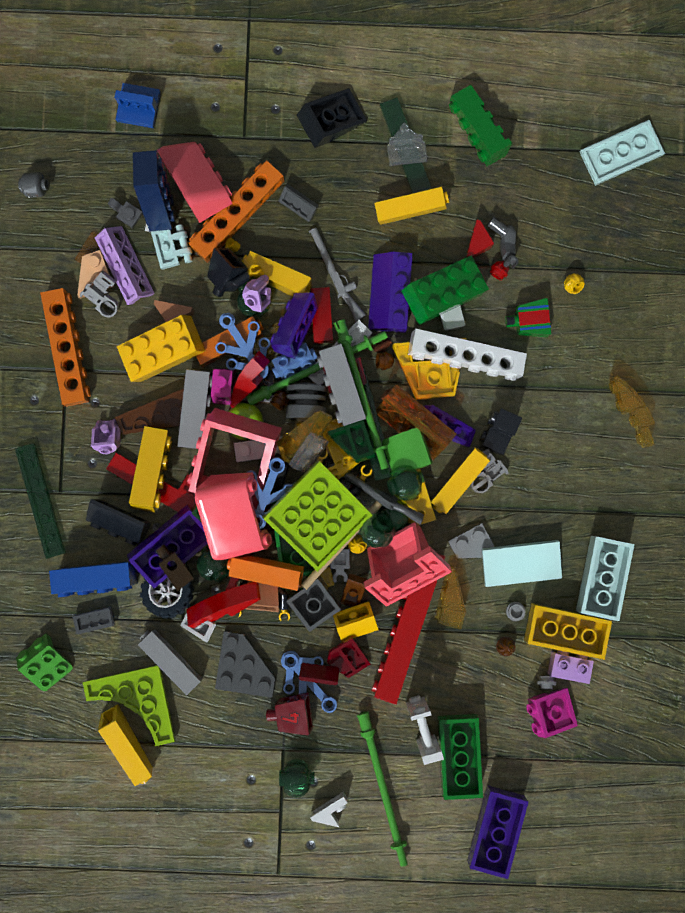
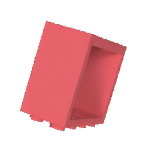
M214 408L211 414H207L206 419H203L200 430L203 431L202 437L198 438L196 448L199 450L192 461L194 470L193 473H190L187 482L190 484L189 491L195 493L196 489L208 478L203 473L215 428L266 443L257 476V481L263 492L270 471L269 462L275 456L282 428ZM254 494L251 499L256 510L259 502Z

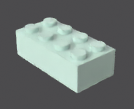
M597 536L590 537L577 602V612L620 621L634 544Z

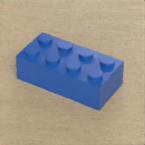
M129 561L59 568L49 571L51 594H58V597L74 595L75 592H77V595H87L94 593V590H97V593H106L113 591V588H116L117 591H126L132 589L133 585L138 584L136 568Z

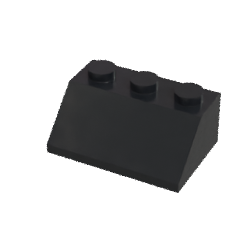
M91 499L89 502L86 521L91 522V527L99 530L104 528L108 530L107 534L116 538L120 535L126 538L125 542L134 546L136 543L140 544L144 541L152 522L101 499Z

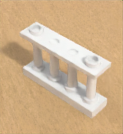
M419 695L409 698L406 705L411 720L417 719L421 735L416 741L424 765L444 760L435 734L431 735L429 732L426 717L431 715V711L425 698H421Z

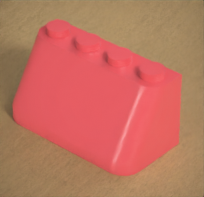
M194 141L162 146L157 149L165 167L199 223L232 204L230 199L232 193L227 185L223 186L221 184L223 179L218 171H213L212 168L215 166L209 157L205 158L204 154L206 152L201 143L197 144Z

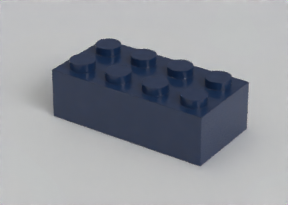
M157 150L133 152V186L149 232L172 230V222H175L174 210L171 208V206H174V197L171 194L170 183H167L166 170L164 171L163 159L158 157Z

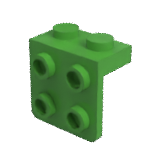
M47 633L37 638L29 648L22 650L16 657L18 671L42 691H47L73 669L72 664L53 648L52 639Z

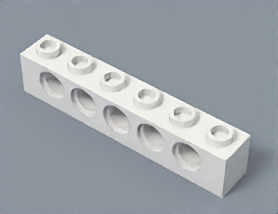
M415 329L412 332L408 355L413 356L412 358L416 360H424L425 358L431 360L434 364L447 363L452 368L459 369L465 367L470 372L478 373L483 371L487 372L486 375L497 377L501 375L511 381H515L523 376L527 356L526 353ZM426 344H431L434 351L429 352L426 349ZM445 348L451 349L452 356L446 355ZM463 352L470 354V360L464 358ZM482 356H486L488 358V364L483 363ZM501 360L506 362V369L500 365Z

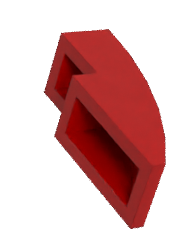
M330 287L311 288V293H314L318 307L313 319L314 344L333 343Z
M260 351L247 363L235 383L230 404L232 408L252 392L263 379L259 373L265 369L270 361Z

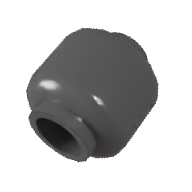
M27 172L19 179L18 186L20 192L28 198L43 197L46 194V190L49 189V181L40 172Z

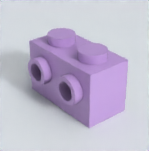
M552 651L548 675L590 684L594 661L584 655L577 654L575 656L565 651Z

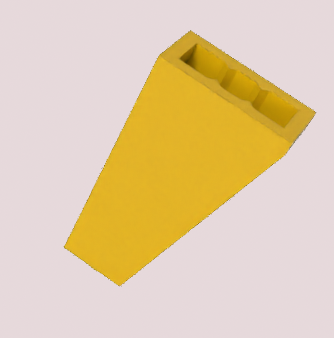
M252 251L242 259V262L248 268L247 273L252 264H258L261 267L260 269L264 271V275L269 277L268 285L292 297L295 293H307L312 287L311 277Z
M117 704L101 713L98 732L134 786L146 783L152 777L153 767L121 708Z

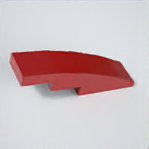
M251 582L234 587L188 608V627L196 628L207 620L215 622L226 614L234 616L261 600L259 583Z

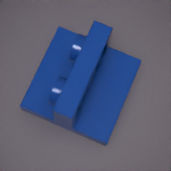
M123 83L121 91L116 90L114 97L118 103L116 121L154 128L161 94L160 89Z

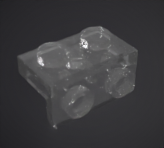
M310 432L289 465L296 470L306 473L317 461L329 441L319 432Z

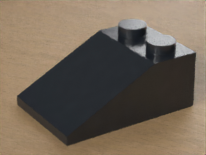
M349 88L305 103L296 115L314 148L327 144L367 122Z

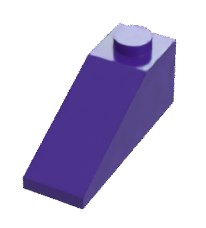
M434 405L420 406L413 424L430 433L466 447H470L476 432L474 428Z

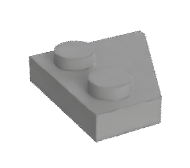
M482 523L448 541L456 558H482V548L495 547Z

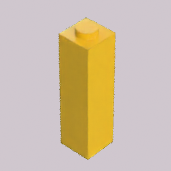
M438 187L374 204L378 222L382 225L447 209L446 203H449L447 191L443 192V188Z
M476 447L431 501L434 504L432 507L440 514L442 512L447 514L490 462L491 458Z

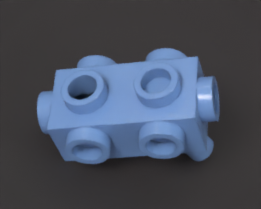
M303 341L295 359L285 355L273 359L274 367L272 371L276 378L281 377L283 380L311 367L316 363L317 355L314 349H309Z

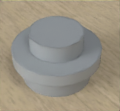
M512 602L506 608V615L512 621H520L525 616V607L519 602Z
M540 676L537 685H540L541 689H553V686H556V682H554V677Z

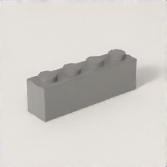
M342 344L319 351L320 356L317 357L320 368L324 367L326 375H323L326 387L330 386L332 393L329 394L332 405L336 404L338 412H335L338 424L342 423L343 426L365 420L366 417Z
M186 369L178 447L197 449L198 438L202 437L203 431L200 428L203 419L207 417L205 409L206 406H210L211 395H207L208 387L212 388V376H209V371Z

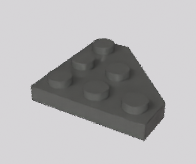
M224 631L215 689L272 698L276 678L252 647L244 633Z

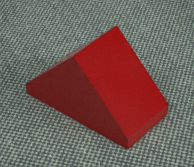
M476 220L466 258L471 255L475 258L491 249L494 245L481 220Z

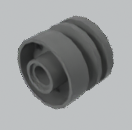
M315 383L287 385V391L295 393L287 395V399L295 401V404L286 406V419L296 420L299 423H315V421L326 420V407L318 405V402L327 400L326 396L318 395L327 393L326 386Z

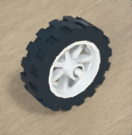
M145 578L144 583L141 584L142 592H140V597L143 600V605L149 612L162 618H174L178 614H183L184 610L191 605L190 601L194 597L192 581L181 588L180 595L174 593L176 589L174 586L170 587L171 581L169 578L167 585H163L162 582L159 584L161 587L159 591H155V588ZM162 594L160 599L156 601L154 595ZM173 596L178 598L174 603L171 601ZM167 597L168 605H161L163 600Z

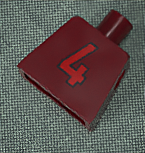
M309 692L280 698L275 704V709H267V721H277L278 731L309 735L313 729Z

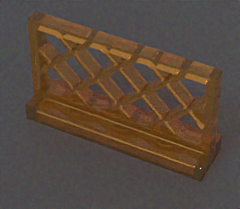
M397 384L374 412L398 433L411 430L409 425H413L414 428L417 427L423 432L424 437L429 439V441H426L427 447L433 449V452L428 449L432 461L457 435Z

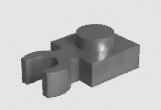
M343 549L330 563V569H336L333 575L334 582H337L336 577L338 575H343L344 582H347L348 577L344 569H350L349 549Z

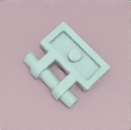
M177 225V233L173 234L171 230L151 232L162 270L180 265L179 257H184L185 263L192 262V250L188 246V235L184 231L183 225ZM179 240L181 249L176 250L174 241Z

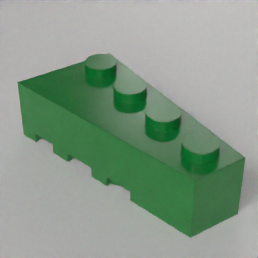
M472 85L453 94L450 98L449 108L459 118L458 122L461 129L466 130L469 135L468 140L470 144L476 147L479 160L482 163L484 162L486 166H489L505 157L512 142L509 138L504 139L503 129L500 125H494L493 115L490 111L483 109L484 102Z

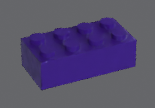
M487 785L467 859L470 869L505 879L509 878L528 806V800L524 795Z

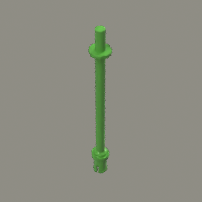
M339 320L333 323L339 338L337 342L342 344L374 444L373 451L374 453L376 452L381 470L389 468L384 450L388 447L387 445H382L351 348L353 338L349 335L346 320Z
M385 331L369 339L364 335V341L351 347L353 354L366 348L372 351V345L388 338ZM317 363L271 386L262 385L260 386L261 389L248 394L246 398L250 405H254L264 399L269 400L272 393L322 370L323 367L320 368Z
M362 712L357 714L361 727L360 734L361 737L366 739L394 840L390 848L397 851L400 866L403 867L408 865L403 848L408 844L407 841L401 840L373 738L374 733H376L375 728H372L369 712Z

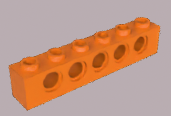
M268 161L264 164L260 163L254 170L255 173L242 182V187L232 193L230 196L232 204L216 213L212 219H207L199 233L195 232L190 237L188 244L207 263L210 261L213 249L223 247L226 240L232 238L284 182V176ZM260 180L266 181V184L262 187L256 185ZM246 194L253 195L251 200L243 199ZM235 207L240 208L238 214H232L231 210ZM221 221L227 222V226L224 228H219L218 224ZM214 235L213 241L206 242V236Z
M64 288L40 292L62 405L68 407L88 403L91 392L85 382L87 372L85 367H82L83 352L78 347L80 336L74 326L76 316L74 311H71L70 304H73L72 296ZM59 306H63V312L57 315L56 309ZM66 324L67 330L64 333H60V327ZM66 343H70V350L64 352L63 346ZM73 361L74 368L68 371L67 364ZM73 380L78 381V386L75 389L70 387Z

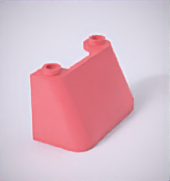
M253 472L210 475L195 491V502L210 553L214 560H225L265 550L272 544L271 534L265 529L260 530L251 497L257 490V481L254 479Z

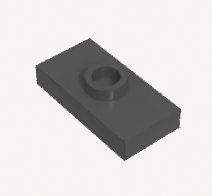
M289 184L284 187L278 202L308 222L312 220L319 206Z
M111 606L72 616L77 635L116 625Z

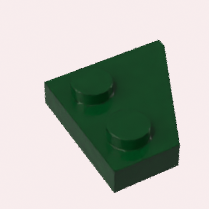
M363 420L328 431L329 437L356 463L375 457Z

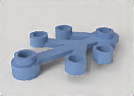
M231 313L222 314L219 319L220 325L229 330L239 347L219 342L215 346L216 351L219 354L230 353L243 356L250 361L254 356L253 349L256 334L260 329L259 323L252 321L248 324L249 334L246 343L234 325L236 321L234 315ZM225 317L230 318V324L226 325L224 323ZM252 323L257 324V330H251L250 326ZM263 337L259 340L258 344L260 352L266 357L270 340ZM262 340L268 341L267 347L261 345ZM219 344L225 346L224 351L218 349ZM230 358L226 362V367L229 370H243L247 363L238 362L235 358ZM231 360L236 363V366L233 368L229 366V361ZM268 365L265 367L262 373H260V375L263 378H265L269 372Z
M274 457L269 462L270 473L263 492L257 481V474L252 470L246 472H253L255 475L254 479L257 481V490L254 494L259 503L255 514L256 517L260 518L258 523L260 530L266 525V521L262 518L266 513L264 512L266 505L280 499L286 493V487L293 486L287 483L282 489L271 494L277 475L283 472L285 468V463L280 457ZM275 461L280 462L279 468L273 467Z
M287 651L282 655L281 664L286 669V683L283 690L286 694H292L295 690L293 683L294 671L299 676L300 665L302 663L315 664L314 660L317 658L322 662L320 665H323L324 660L321 656H315L314 658L299 657L295 651ZM293 657L294 663H288L287 658ZM299 679V694L306 693L308 686L322 701L321 706L325 712L332 713L336 710L337 701L334 697L327 696L315 682L301 681ZM286 685H292L293 689L291 691H287ZM326 701H332L333 705L331 707L326 706Z

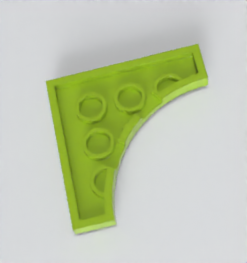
M158 665L83 682L86 702L93 700L115 701L138 713L146 722L154 739L155 746L176 741L162 673Z

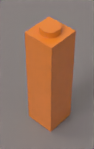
M253 316L235 325L246 343L249 334L248 324L255 321ZM257 320V322L260 325V329L256 334L255 340L263 336L261 331L264 330V328L260 320ZM252 323L250 326L253 331L258 328L255 323ZM228 329L202 342L206 352L196 356L202 367L230 354H219L215 349L217 343L225 342L227 345L239 347ZM219 344L218 349L224 351L225 346Z
M246 554L229 558L227 563L229 577L298 591L302 584L303 566Z

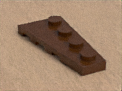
M184 388L116 416L115 419L122 435L143 432L144 426L158 429L180 426Z

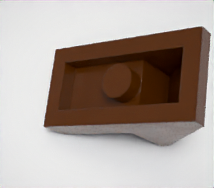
M349 574L340 603L350 607L360 605L365 591L364 581L368 579Z

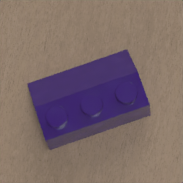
M311 292L295 293L293 298L289 299L286 305L287 311L279 320V329L271 337L270 343L274 352L293 359L296 358L318 310L314 293Z

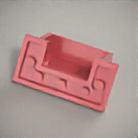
M414 522L367 548L372 578L364 581V587L387 607L446 576L452 570L451 566L428 545L421 527Z

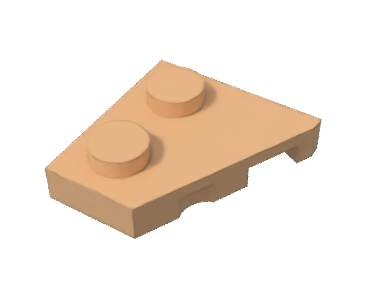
M101 250L82 256L77 294L79 299L85 297L84 295L80 297V293L89 282H93L101 271H105L110 275Z

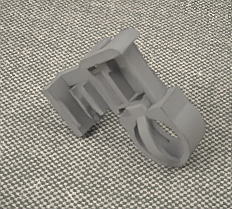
M101 271L93 282H89L86 285L85 289L80 293V297L84 295L96 305L95 309L104 317H113L119 310L117 300L107 294L108 287H112L117 281L105 271ZM102 303L110 307L114 313L105 312L102 308Z
M488 448L483 453L491 458V460L483 469L484 471L477 476L484 477V479L475 486H473V482L470 485L476 493L486 492L494 485L492 483L503 473L506 475L509 473L500 460L496 461L497 464L495 463L496 459ZM487 482V486L484 490H476Z

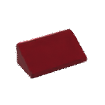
M310 663L301 664L299 674L301 681L338 685V667Z

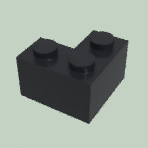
M502 408L491 413L487 422L490 424L487 431H483L479 440L482 442L481 447L488 448L496 454L504 455L511 437L515 436L522 417Z

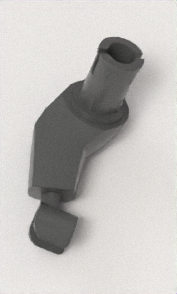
M493 216L487 227L500 235V252L502 260L505 261L503 265L508 267L511 264L512 269H514L519 262L517 257H515L516 230L512 224L506 225Z

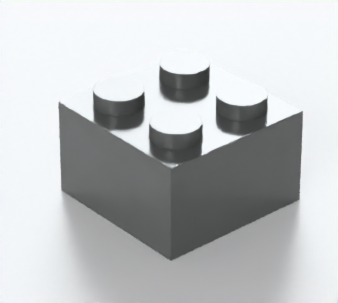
M321 576L307 590L301 586L298 591L289 594L286 600L309 632L341 610L340 601Z

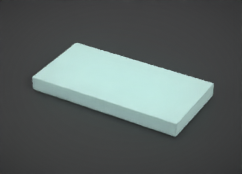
M650 120L580 150L582 159L595 186L665 154Z
M559 540L482 548L485 587L562 578Z

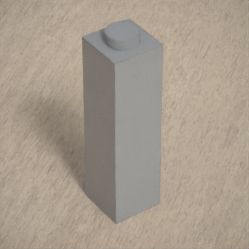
M156 629L151 632L147 630L140 637L142 641L138 646L186 696L202 681L203 678Z

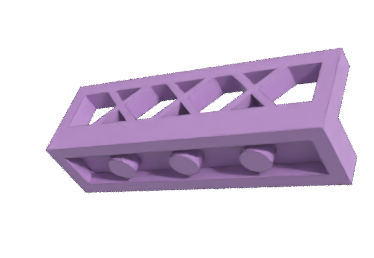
M123 227L103 229L95 239L127 305L134 304L140 298L155 294ZM114 233H118L121 241L115 237ZM122 249L128 253L129 258L123 254ZM130 267L136 269L137 275L132 272ZM139 283L144 286L145 292L141 291Z

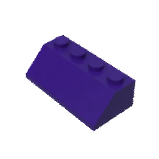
M388 252L373 256L369 330L406 333L409 305L402 290L411 281L413 253Z
M188 505L127 554L128 561L153 588L157 587L167 578L158 564L159 560H161L155 552L158 547L165 544L170 552L176 550L182 560L187 562L208 544L202 523L192 514V510ZM174 561L168 562V565L172 567L175 566L176 563Z

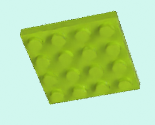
M317 460L262 518L318 572L373 515Z

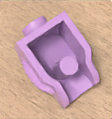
M267 275L252 279L245 285L242 296L245 305L253 311L262 312L271 303V288L266 286L269 283Z
M116 419L110 421L98 420L92 429L91 447L101 454H110L117 450L121 443V431Z

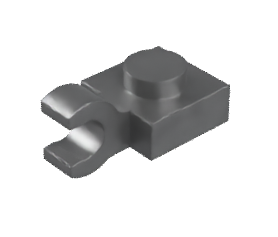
M113 198L107 203L110 208L118 212L116 218L132 229L143 215L142 211L127 201L124 206Z

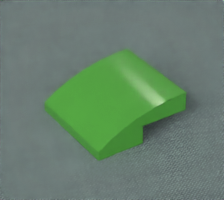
M416 427L382 440V444L388 447L385 449V453L393 477H398L433 464L421 427Z

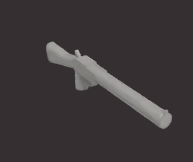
M313 228L308 232L312 234L338 292V298L342 297L348 304L353 318L357 322L366 314L348 293L357 288L354 281L348 283L344 275H338L318 229ZM340 276L345 278L346 285L343 286Z

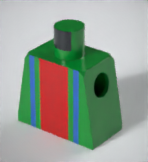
M548 298L517 306L515 308V315L505 316L506 328L516 327L517 335L549 337L551 335Z

